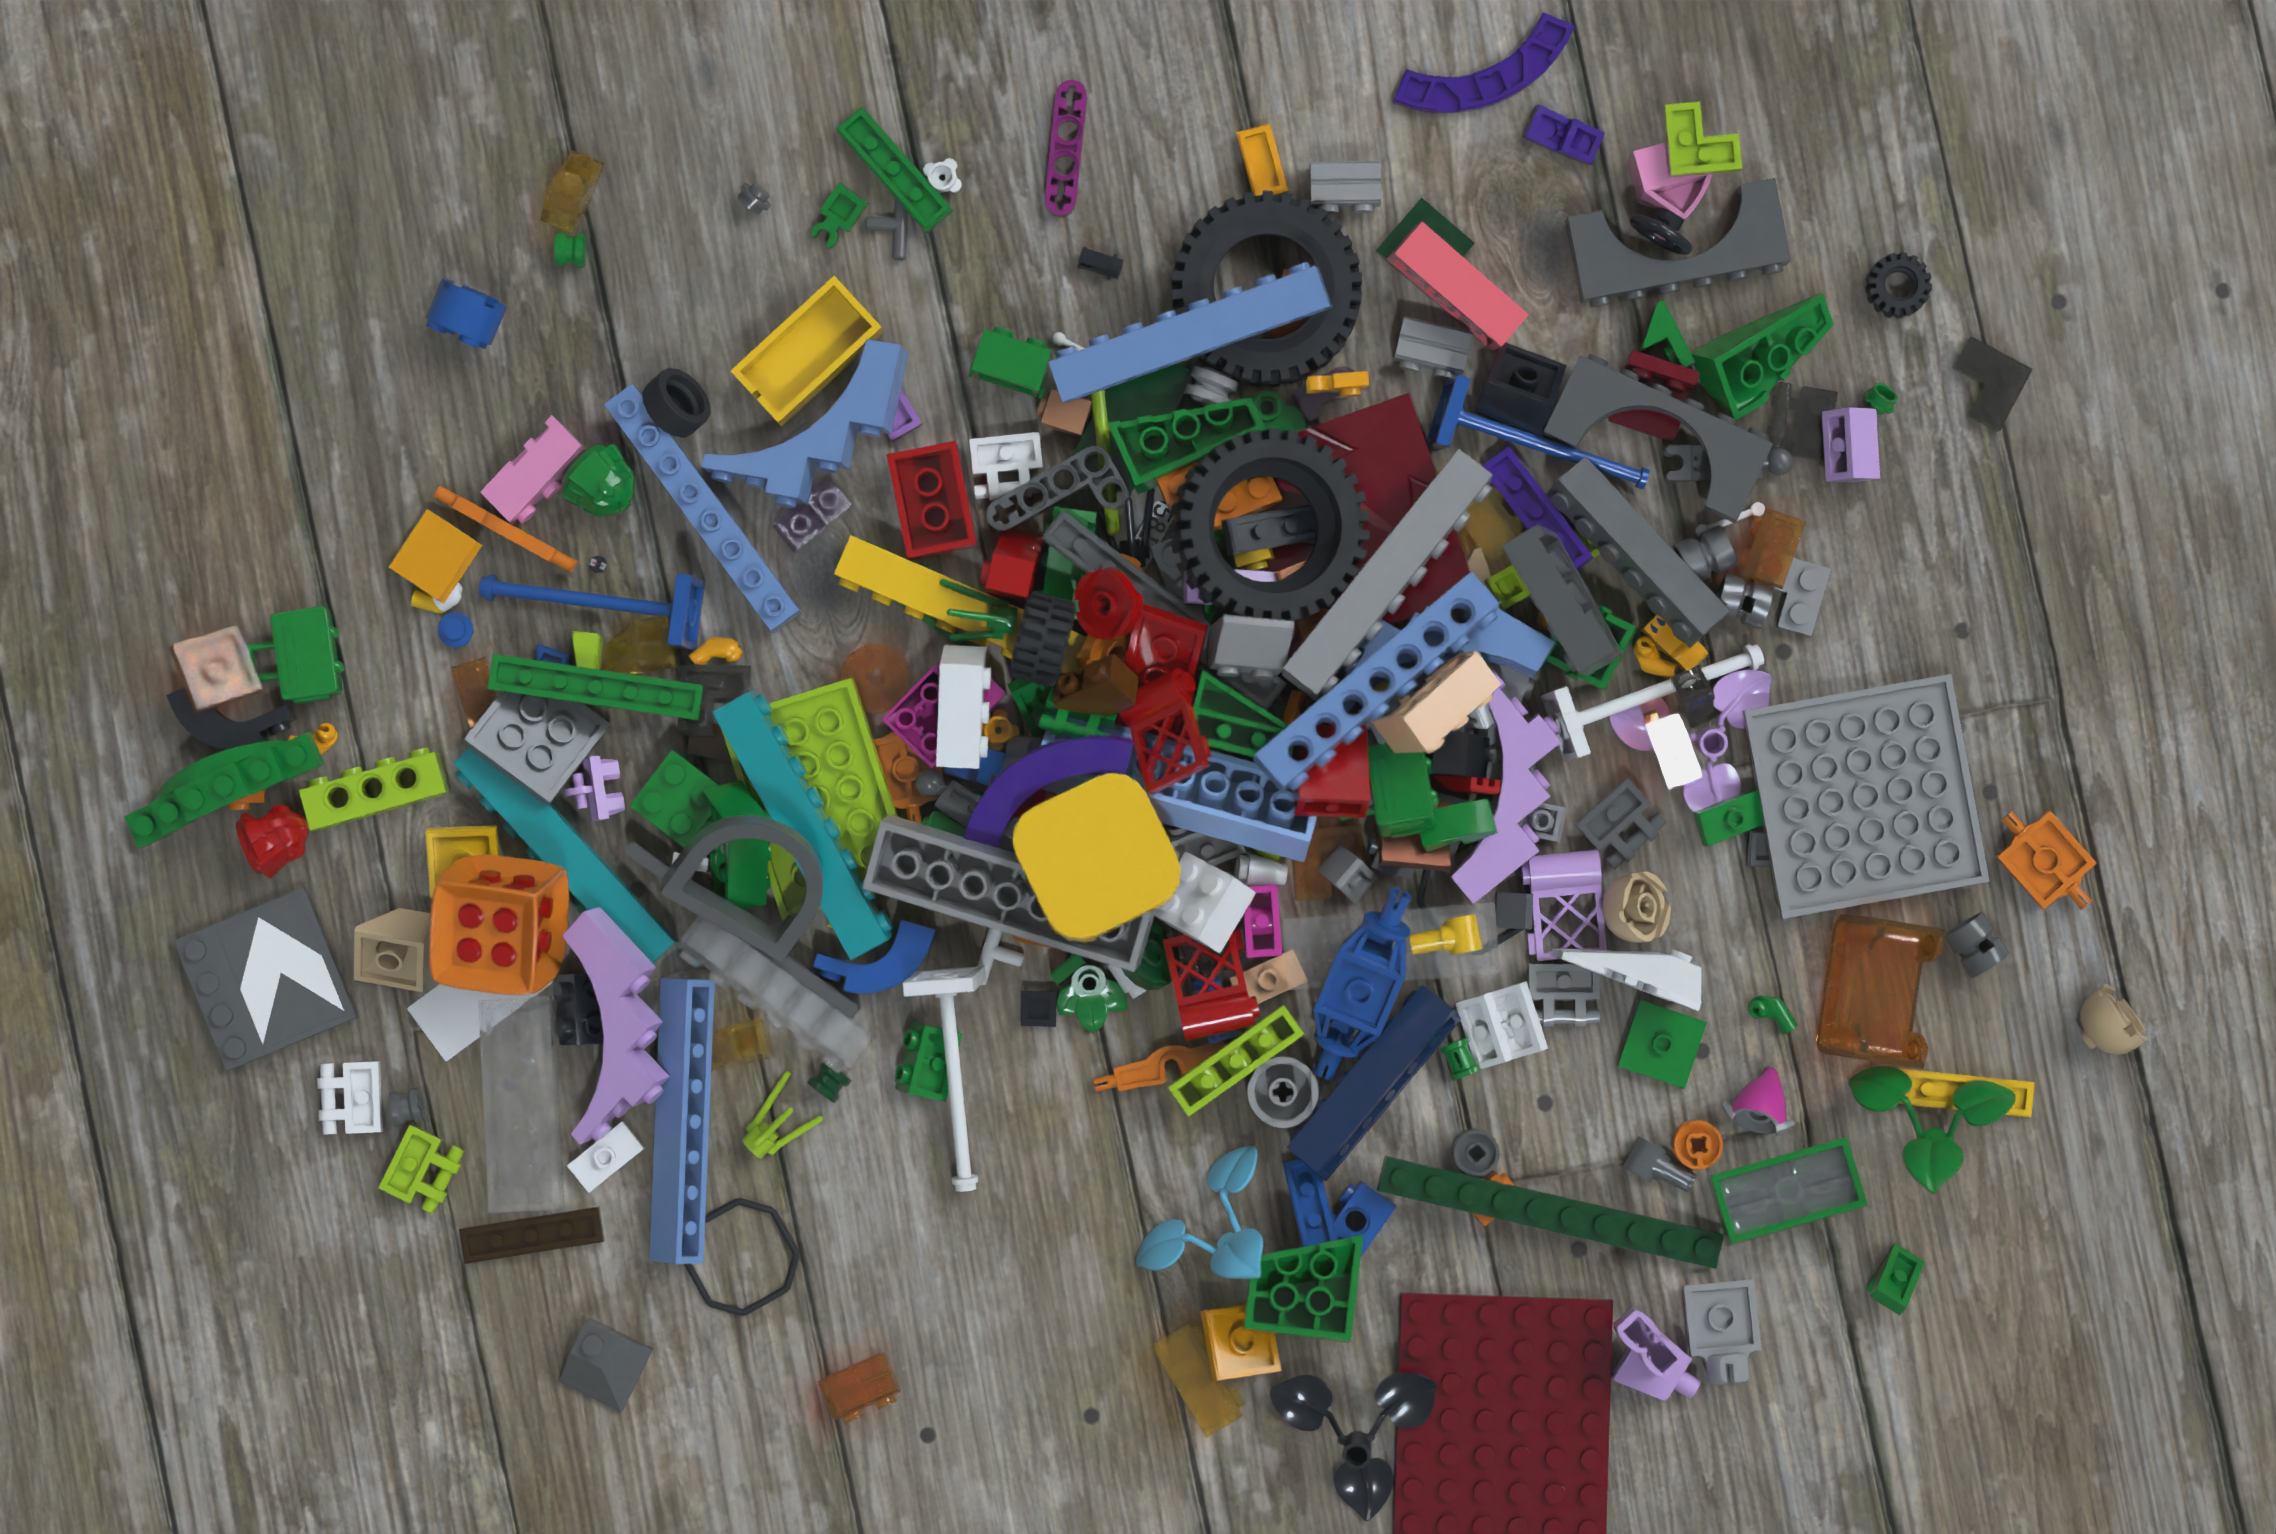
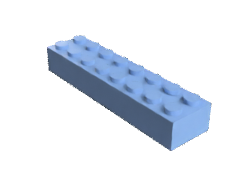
M1051 712V716L1056 717L1057 713ZM1068 717L1067 720L1083 726H1087L1088 723ZM1115 724L1113 730L1101 726L1098 728L1100 731L1110 733L1111 736L1132 739L1130 728ZM1046 730L1041 746L1060 739H1073V737L1063 735L1061 738L1051 735L1052 731ZM1144 733L1146 746L1152 750L1157 735ZM1167 738L1161 755L1171 759L1177 741ZM1133 744L1126 776L1137 781L1146 792L1161 823L1305 862L1317 816L1294 815L1293 790L1288 787L1282 793L1256 763L1210 750L1212 757L1207 759L1209 767L1153 795L1146 791ZM1186 745L1179 762L1183 766L1195 762L1192 747ZM1158 759L1154 769L1156 781L1163 778L1168 763ZM1083 773L1056 780L1041 789L1062 794L1098 776L1110 773Z

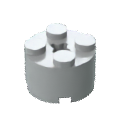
M1274 1056L1252 1071L1247 1083V1098L1250 1107L1260 1120L1274 1127L1288 1128L1300 1124L1312 1113L1318 1101V1084L1312 1071L1300 1060L1290 1056ZM1279 1082H1285L1287 1088H1292V1094L1286 1095V1101H1280L1278 1095L1272 1094L1273 1089L1279 1087Z

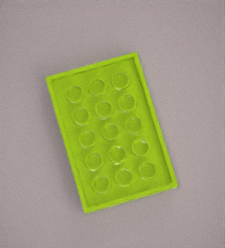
M854 677L770 702L772 712L769 715L775 726L780 724L789 738V743L786 744L793 757L797 755L804 764L807 774L803 775L810 788L814 786L819 791L824 802L821 808L827 819L832 817L841 832V836L838 838L844 849L849 848L858 862V867L855 869L863 881L866 877L881 820L889 814L898 816ZM723 733L737 780H741L762 810L767 812ZM768 841L771 849V860L768 861L767 872L781 919L785 920L802 898L807 884L793 856L784 848Z

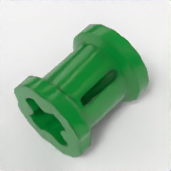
M1468 1037L1439 1048L1440 1053L1445 1054L1451 1069V1081L1461 1079L1481 1070L1479 1065H1475L1467 1046L1470 1042Z

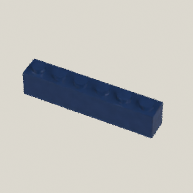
M1423 984L1417 991H1412L1404 1000L1403 1008L1397 1016L1386 1021L1380 1037L1372 1045H1367L1358 1056V1062L1352 1070L1343 1073L1337 1080L1336 1089L1327 1099H1322L1315 1106L1313 1116L1306 1125H1302L1294 1131L1290 1138L1291 1143L1287 1148L1305 1165L1327 1181L1460 1022L1461 1017L1451 1006Z

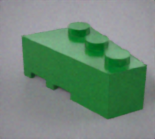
M1199 670L1195 696L1191 702L1200 735L1207 737L1209 746L1255 757L1258 751L1289 726L1205 671ZM1291 747L1288 750L1290 758L1292 755L1293 747Z

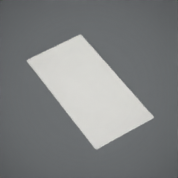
M551 981V982H550L546 987H544L541 991H543L545 988H547L549 985H551V984L553 983V981ZM439 984L410 1005L407 1010L443 1059L448 1061L541 991L526 995H503L463 990Z

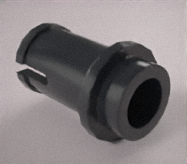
M1083 247L1077 268L1107 276L1109 281L1112 278L1118 280L1124 259L1118 258L1116 253L1111 256Z

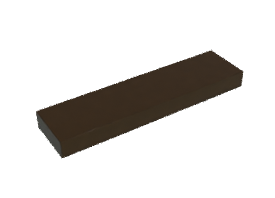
M600 1206L459 1229L464 1264L605 1241Z

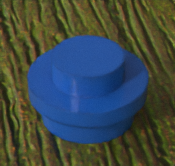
M449 613L439 622L438 635L447 646L454 648L462 647L473 636V624L462 613Z

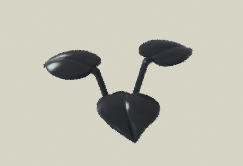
M1401 1372L1386 1377L1377 1386L1374 1396L1376 1403L1384 1410L1379 1413L1370 1432L1366 1434L1362 1431H1353L1347 1436L1343 1434L1333 1413L1327 1410L1332 1404L1333 1394L1323 1379L1313 1375L1293 1377L1272 1387L1270 1397L1275 1409L1282 1418L1297 1429L1315 1431L1321 1427L1324 1416L1328 1418L1338 1437V1443L1343 1445L1342 1458L1344 1463L1339 1466L1335 1473V1489L1341 1499L1352 1507L1363 1520L1369 1521L1384 1506L1393 1486V1472L1389 1464L1381 1458H1371L1372 1441L1375 1440V1435L1388 1414L1392 1423L1401 1428H1415L1423 1424L1432 1413L1437 1385L1432 1379L1413 1372Z

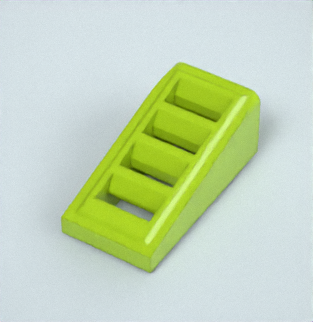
M572 631L576 666L600 670L604 641L602 635Z

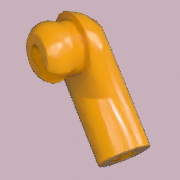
M1646 636L1638 638L1633 650L1640 668L1646 673L1662 678H1675L1678 664L1661 659L1658 649L1651 638Z

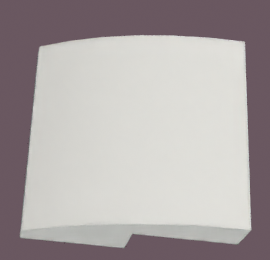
M1527 981L1455 1003L1458 1014L1461 1017L1460 1021L1465 1036L1470 1041L1468 1045L1475 1065H1479L1480 1069L1548 1049Z

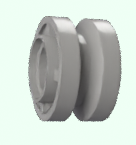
M1194 366L1190 375L1196 381L1194 384H1187L1183 393L1190 396L1192 401L1206 406L1231 401L1227 395L1228 393H1236L1239 383L1221 371L1203 366V368Z

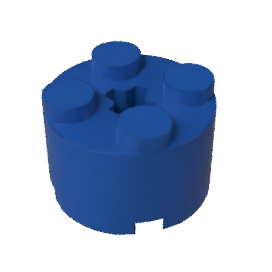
M442 278L426 315V318L429 319L426 326L444 334L446 332L452 335L455 332L459 333V341L475 348L481 347L486 349L487 344L492 345L508 305L499 303V300L465 285L458 287L453 284L454 281Z

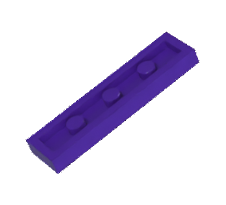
M1509 446L1482 466L1493 474L1491 482L1528 530L1539 524L1557 533L1577 570L1594 558Z

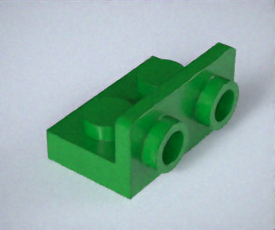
M912 1021L910 1028L906 1030L903 1037L904 1053L902 1061L898 1064L895 1071V1089L907 1094L946 1102L949 1088L943 1029ZM957 1032L958 1047L960 1046V1042H961V1038H962V1034H963V1033H959V1032Z

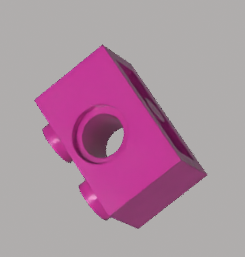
M1277 885L1249 886L1256 894L1244 912L1247 958L1282 955L1278 887Z

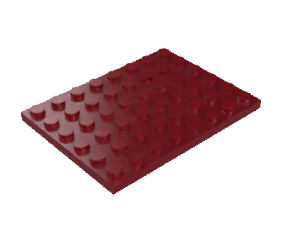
M1401 1292L1398 1373L1413 1372L1424 1375L1435 1381L1437 1390L1432 1413L1423 1424L1415 1428H1401L1397 1426L1393 1534H1606L1613 1327L1612 1299Z

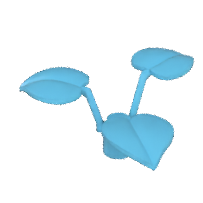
M1248 1145L1226 1153L1213 1164L1207 1178L1208 1187L1214 1192L1220 1191L1221 1201L1235 1233L1228 1232L1221 1236L1217 1243L1218 1248H1215L1189 1233L1184 1234L1186 1225L1183 1221L1176 1219L1168 1220L1157 1225L1144 1238L1137 1253L1136 1265L1148 1270H1160L1169 1267L1183 1253L1185 1248L1184 1242L1189 1241L1213 1254L1210 1266L1218 1276L1234 1279L1260 1277L1263 1237L1253 1228L1241 1230L1228 1200V1192L1236 1193L1241 1191L1251 1180L1257 1163L1258 1152L1256 1147Z

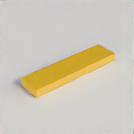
M1897 1068L1906 1073L1912 1081L1911 1090L1905 1094L1909 1098L1911 1105L1958 1110L1953 1105V1094L1957 1088L1970 1081L1983 1080L2006 1087L2016 1094L2014 1105L2005 1115L2032 1116L2035 1082Z

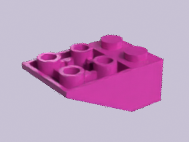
M941 659L882 718L931 768L936 765ZM992 679L990 689H984V702H990L989 713L1007 696L1006 692Z

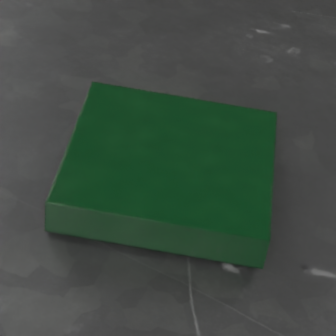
M1421 198L1377 248L1376 253L1387 261V257L1411 229L1420 222L1425 223L1462 257L1465 256L1475 243L1427 201Z

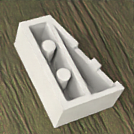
M944 645L940 661L936 767L979 769L981 757L987 758L988 736H982L983 723L989 724L990 702H984V689H990L991 668H986L987 647Z

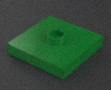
M1639 999L1617 1066L1685 1089L1707 1022Z

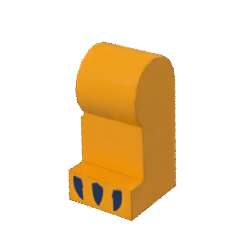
M1656 615L1641 630L1646 637L1653 640L1655 645L1669 659L1677 663L1678 667L1685 673L1691 672L1709 655L1699 642L1689 648L1683 641L1677 639L1672 629L1659 615Z

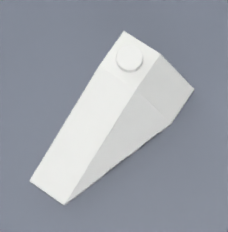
M1555 948L1551 951V956L1661 999L1697 1011L1700 1009L1701 967L1691 964L1692 956L1672 949L1671 954L1667 955L1660 952Z

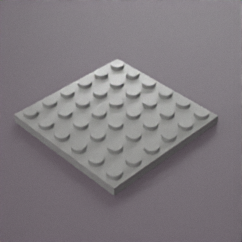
M1951 674L1742 711L1756 788L1759 795L1780 919L1990 882Z

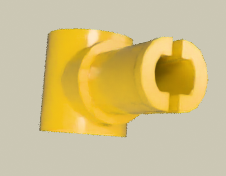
M1476 914L1444 920L1445 924H1441L1439 929L1412 934L1409 937L1413 955L1445 949V953L1451 952V955L1483 949Z

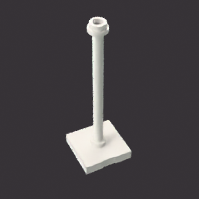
M1750 644L1743 647L1744 653L1580 712L1575 709L1567 686L1541 695L1540 698L1546 714L1551 717L1561 730L1556 736L1561 741L1558 748L1563 761L1566 762L1591 753L1583 732V725L1747 666L1753 671L1757 670L1760 665L1764 664V657L1760 647L1757 644L1753 646Z
M985 966L916 971L903 982L904 997L935 994V997L940 1000L957 1176L951 1179L952 1184L955 1185V1191L959 1192L975 1190L978 1175L971 1174L953 996L961 992H974L986 981Z

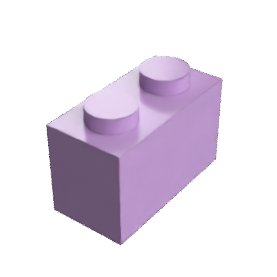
M1849 407L1822 411L1826 482L1853 483L1880 479L1876 409Z

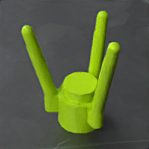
M790 1071L784 1072L754 1120L745 1128L748 1133L742 1138V1142L759 1159H762L767 1153L773 1156L782 1146L823 1121L822 1116H817L777 1141L775 1140L779 1135L775 1130L793 1113L792 1107H788L770 1125L766 1122L760 1125L789 1079Z

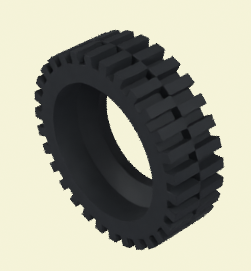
M1263 191L1262 195L1254 196L1253 192L1244 193L1241 199L1235 200L1232 197L1225 200L1224 205L1220 208L1214 206L1208 211V215L1203 220L1200 218L1194 224L1192 232L1190 234L1187 233L1182 242L1181 250L1178 251L1175 259L1171 297L1172 307L1175 310L1176 316L1190 311L1188 305L1196 301L1208 298L1209 303L1216 302L1214 280L1218 266L1227 252L1245 239L1259 235H1274L1286 238L1300 246L1309 255L1314 265L1319 267L1333 308L1311 315L1299 329L1286 336L1274 339L1250 337L1199 355L1198 359L1205 366L1209 364L1215 370L1231 376L1232 380L1241 384V381L1250 382V386L1260 387V384H1270V387L1280 386V383L1289 381V384L1298 382L1299 378L1307 375L1309 377L1315 374L1317 369L1321 366L1325 367L1332 361L1333 356L1343 348L1347 338L1350 337L1359 313L1362 299V272H1359V259L1357 253H1354L1351 248L1353 243L1349 236L1343 235L1341 232L1342 226L1336 219L1332 222L1327 217L1328 212L1323 208L1319 207L1318 210L1310 206L1311 201L1303 197L1301 201L1292 199L1293 194L1283 192L1282 196H1275L1273 191Z
M1272 428L1263 432L1254 430L1244 435H1238L1203 455L1197 461L1198 464L1189 469L1185 475L1186 482L1178 487L1175 495L1179 496V500L1172 505L1171 515H1176L1175 522L1169 524L1170 534H1175L1176 542L1171 544L1172 553H1179L1182 562L1176 565L1180 573L1186 571L1190 577L1186 581L1191 590L1197 588L1202 593L1198 598L1205 604L1211 602L1216 605L1214 611L1219 614L1228 613L1232 616L1284 621L1298 620L1319 612V609L1336 601L1334 598L1337 595L1343 594L1348 588V580L1356 578L1360 570L1356 567V564L1364 560L1367 550L1361 549L1362 543L1369 541L1370 530H1363V523L1370 520L1369 511H1361L1360 503L1366 501L1363 491L1356 493L1353 484L1359 482L1355 474L1352 473L1347 476L1343 468L1348 464L1342 457L1334 460L1330 456L1334 450L1329 446L1323 445L1318 447L1315 445L1316 438L1309 435L1300 438L1297 431L1287 430L1281 433L1279 429ZM1253 477H1273L1291 484L1306 498L1314 514L1316 537L1312 552L1298 571L1282 580L1261 582L1242 576L1227 564L1216 544L1214 522L1220 502L1236 484Z

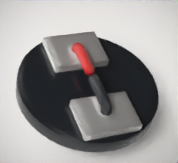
M595 556L590 560L589 566L593 572L602 573L607 568V562L602 556Z

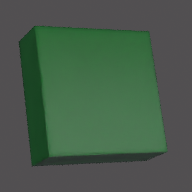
M1073 954L1053 970L1050 976L1059 985L1083 965L1085 961L1080 955Z

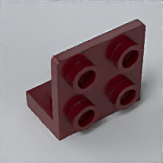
M1632 350L1628 355L1624 369L1640 376V383L1652 387L1653 383L1664 386L1672 391L1671 397L1684 402L1685 398H1689L1691 389L1696 385L1700 373L1699 371ZM1649 410L1624 411L1608 417L1610 423L1668 442H1673L1676 439L1680 422L1676 419Z

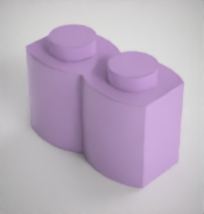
M1630 1307L1613 1323L1614 1330L1621 1341L1633 1351L1638 1352L1639 1358L1645 1367L1657 1377L1666 1380L1684 1364L1683 1357L1678 1348L1667 1338L1660 1335L1654 1322L1640 1310Z

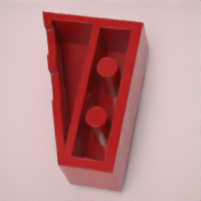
M1020 530L1002 532L993 552L992 560H985L982 569L981 581L983 586H986L985 588L989 595L1022 603L1027 602L1028 596L1033 592L1044 544V541L1041 539L1042 535Z

